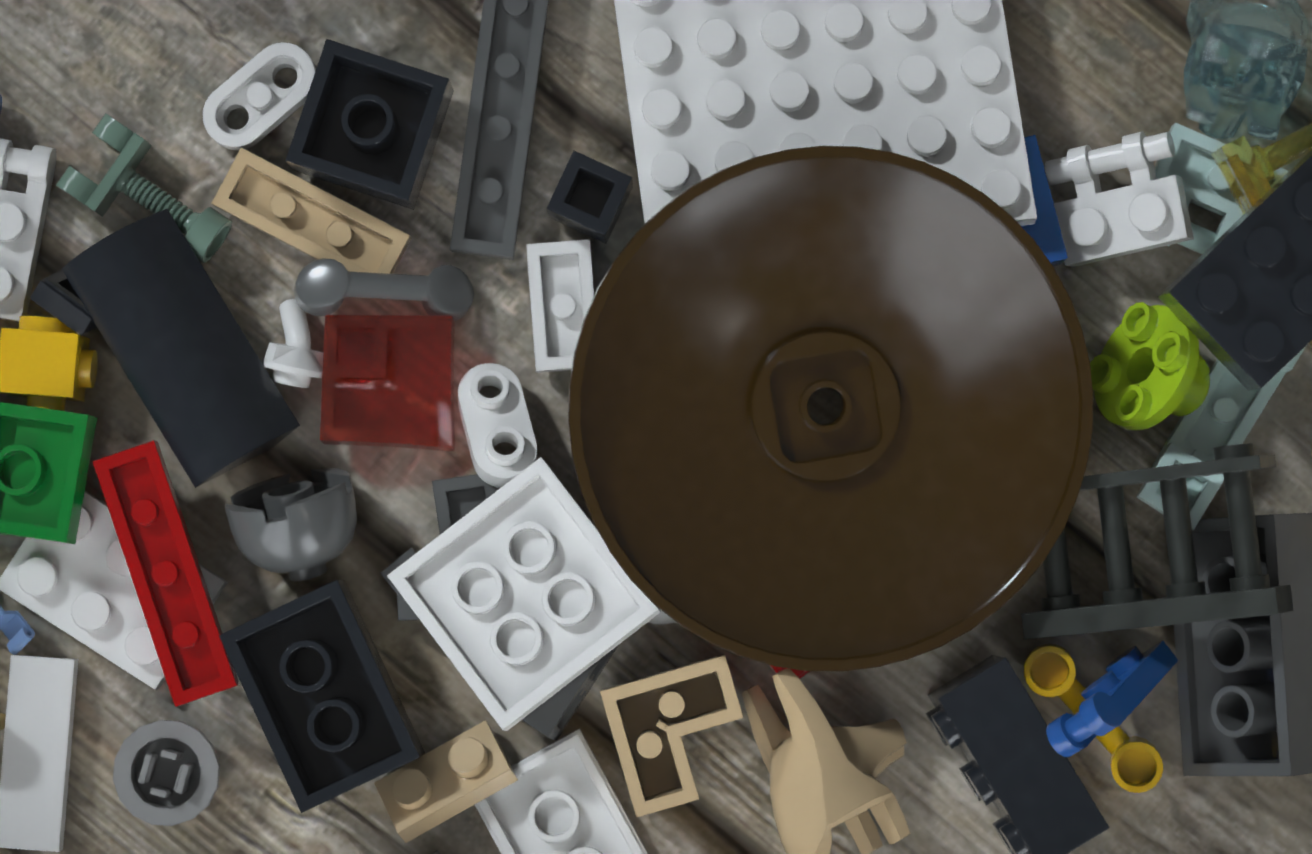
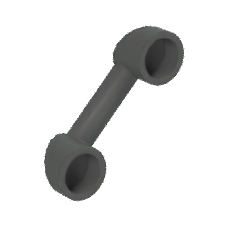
M322 258L312 261L301 270L295 283L294 295L298 305L305 312L314 316H326L334 313L340 308L345 297L417 300L422 302L424 310L430 317L440 322L449 323L461 319L468 312L473 302L474 290L468 276L461 269L452 265H441L434 268L429 276L347 271L342 263L334 259Z

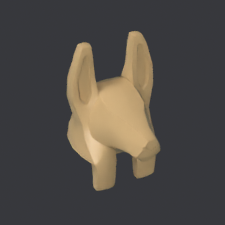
M789 668L779 671L772 678L786 713L790 731L782 724L759 685L750 687L742 692L754 739L770 773V795L780 842L786 854H830L832 844L831 828L845 822L861 854L874 852L881 848L883 844L868 809L871 810L889 844H895L911 834L895 795L888 787L876 779L887 767L904 756V745L907 742L903 728L896 719L857 727L830 726L818 703L798 676Z

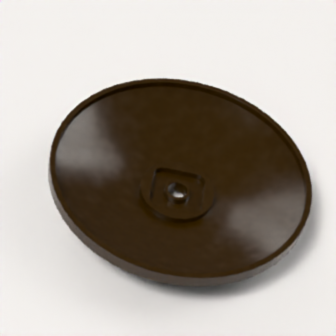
M815 146L787 149L753 157L722 169L690 186L664 205L634 234L615 258L602 279L584 317L574 351L570 375L568 425L572 458L579 486L592 520L608 550L620 567L655 606L685 629L710 644L738 656L776 667L804 671L843 672L877 668L909 660L942 647L982 623L998 611L1026 584L1046 559L1062 533L1077 500L1087 467L1092 438L1093 388L1085 339L1072 301L1055 268L1035 240L1008 212L986 194L962 179L926 162L897 153L870 148ZM823 387L835 389L842 399L840 415L833 422L827 424L814 422L807 411L809 397L814 391Z

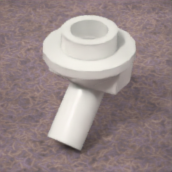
M289 299L281 303L279 307L286 343L269 342L262 364L266 368L274 369L272 375L273 382L309 388L311 377H325L326 353L311 349V336L306 312L298 305L296 299Z

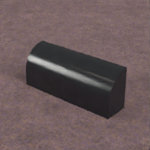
M167 208L110 234L80 253L62 268L195 488L271 450L300 426Z

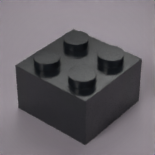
M326 39L285 161L296 172L414 210L454 92L449 78Z

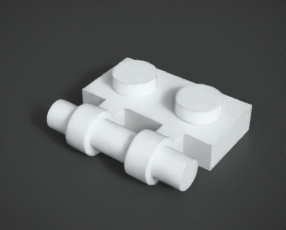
M1143 131L1125 135L1122 137V143L1094 150L1089 145L1068 149L1066 157L1045 162V172L1051 186L1073 181L1077 193V198L1054 203L1068 259L1064 261L1065 266L1075 267L1194 239L1182 177L1171 175L1159 179L1156 178L1153 161L1175 156L1174 142L1169 131L1148 137ZM1123 168L1129 169L1132 185L1102 192L1099 174Z

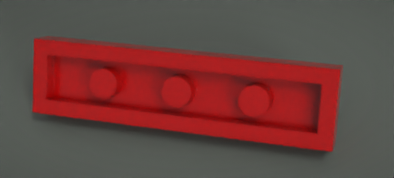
M153 440L92 461L175 707L239 686L240 683L236 671L219 637L223 633L158 441Z

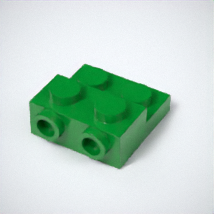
M0 402V534L76 544L97 417L88 414Z

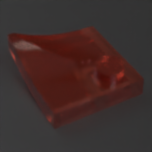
M326 315L320 441L324 445L381 446L455 451V321L453 317Z

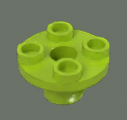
M1139 302L1130 306L1125 312L1121 324L1106 342L1101 354L1090 362L1092 388L1100 412L1108 421L1127 430L1138 431L1148 429L1162 422L1170 414L1186 416L1193 413L1204 402L1210 387V368L1207 362L1199 355V339L1164 305L1149 306L1144 302Z

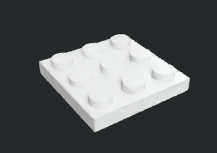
M542 457L387 575L504 731H508L660 613L659 609L629 579L608 550L599 531Z

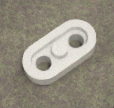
M275 43L263 49L213 91L206 100L203 108V123L208 134L219 145L231 150L248 149L260 142L305 103L316 71L310 56L302 48L291 43ZM283 68H292L297 72L295 84L286 89L277 87L275 76L278 71ZM237 108L247 110L249 119L243 128L235 130L228 127L227 117L232 110Z
M480 364L467 371L458 387V408L474 469L484 482L501 488L537 460V443L522 387L517 376L510 369L499 364ZM494 386L501 393L494 398H486L479 391L483 387ZM508 442L514 445L516 450L512 454L501 455L494 450V447L499 443Z

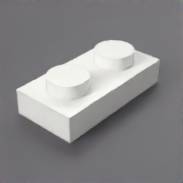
M590 239L526 244L536 372L571 370L582 323L594 297Z

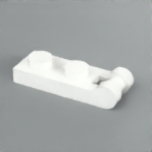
M0 138V319L19 322V316H27L54 177L56 150L55 148L34 145L32 150L15 148L11 140ZM10 172L28 175L26 194L6 190Z

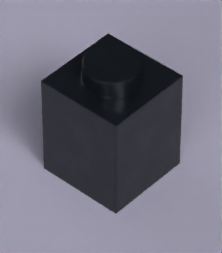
M573 150L546 208L548 216L557 222L607 244L633 188V179L625 173Z

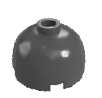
M335 468L312 469L310 471L313 482L297 481L289 483L290 474H285L253 484L236 492L230 497L232 505L225 504V510L238 549L251 563L267 571L275 573L288 572L292 581L308 580L324 574L327 571L326 562L338 557L352 541L357 523L355 494L349 472Z

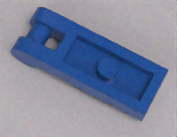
M1162 640L1144 653H1141L1137 646H1133L1114 659L1105 668L1108 673L1101 676L1081 693L1085 700L1081 702L1079 711L1075 715L1065 713L1048 724L1046 734L1053 749L1063 757H1071L1087 747L1096 736H1104L1120 726L1179 661L1167 644Z

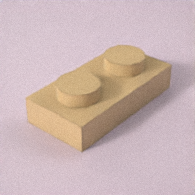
M485 720L374 782L397 833L407 843L516 782L518 779L494 731Z

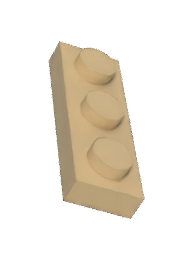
M240 148L211 203L216 208L316 260L322 258L334 259L342 263L347 271L393 274L412 239L409 234L243 148Z

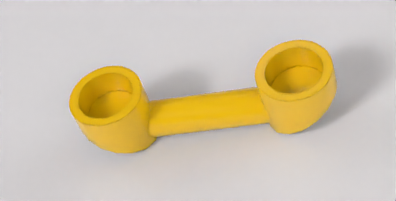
M1044 644L1033 649L1024 663V677L1030 689L1044 697L1058 696L1074 715L1079 711L1081 702L1085 700L1081 695L1085 688L1075 678V664L1069 651L1055 644ZM1120 726L1104 736L1095 737L1111 754V772L1114 780L1121 788L1133 793H1142L1152 789L1160 781L1163 773V761L1155 745L1150 741L1138 736L1129 737Z

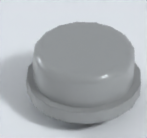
M159 720L139 727L123 741L114 760L113 782L119 800L133 816L151 825L174 826L194 819L210 805L219 787L220 763L213 744L201 730L183 721Z

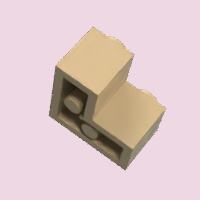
M725 654L601 689L600 694L636 818L699 800L681 736L743 718Z

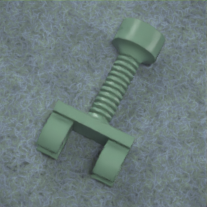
M105 113L92 133L120 152L118 158L99 185L69 166L56 186L102 217L120 192H124L126 196L134 199L136 203L145 206V209H150L151 213H157L167 208L198 260L202 263L209 261L227 238L232 227V221L212 207H208L202 213L193 212L191 208L188 209V206L183 205L182 202L173 198L170 194L167 195L166 191H162L160 187L157 188V185L152 184L151 181L142 177L139 173L136 174L135 169L152 145Z

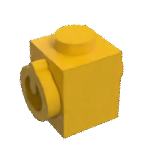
M19 316L18 329L1 328L0 393L8 396L27 397L26 406L65 411L66 400L84 402L85 388L94 387L98 368L97 351L89 350V338L80 336L57 318Z

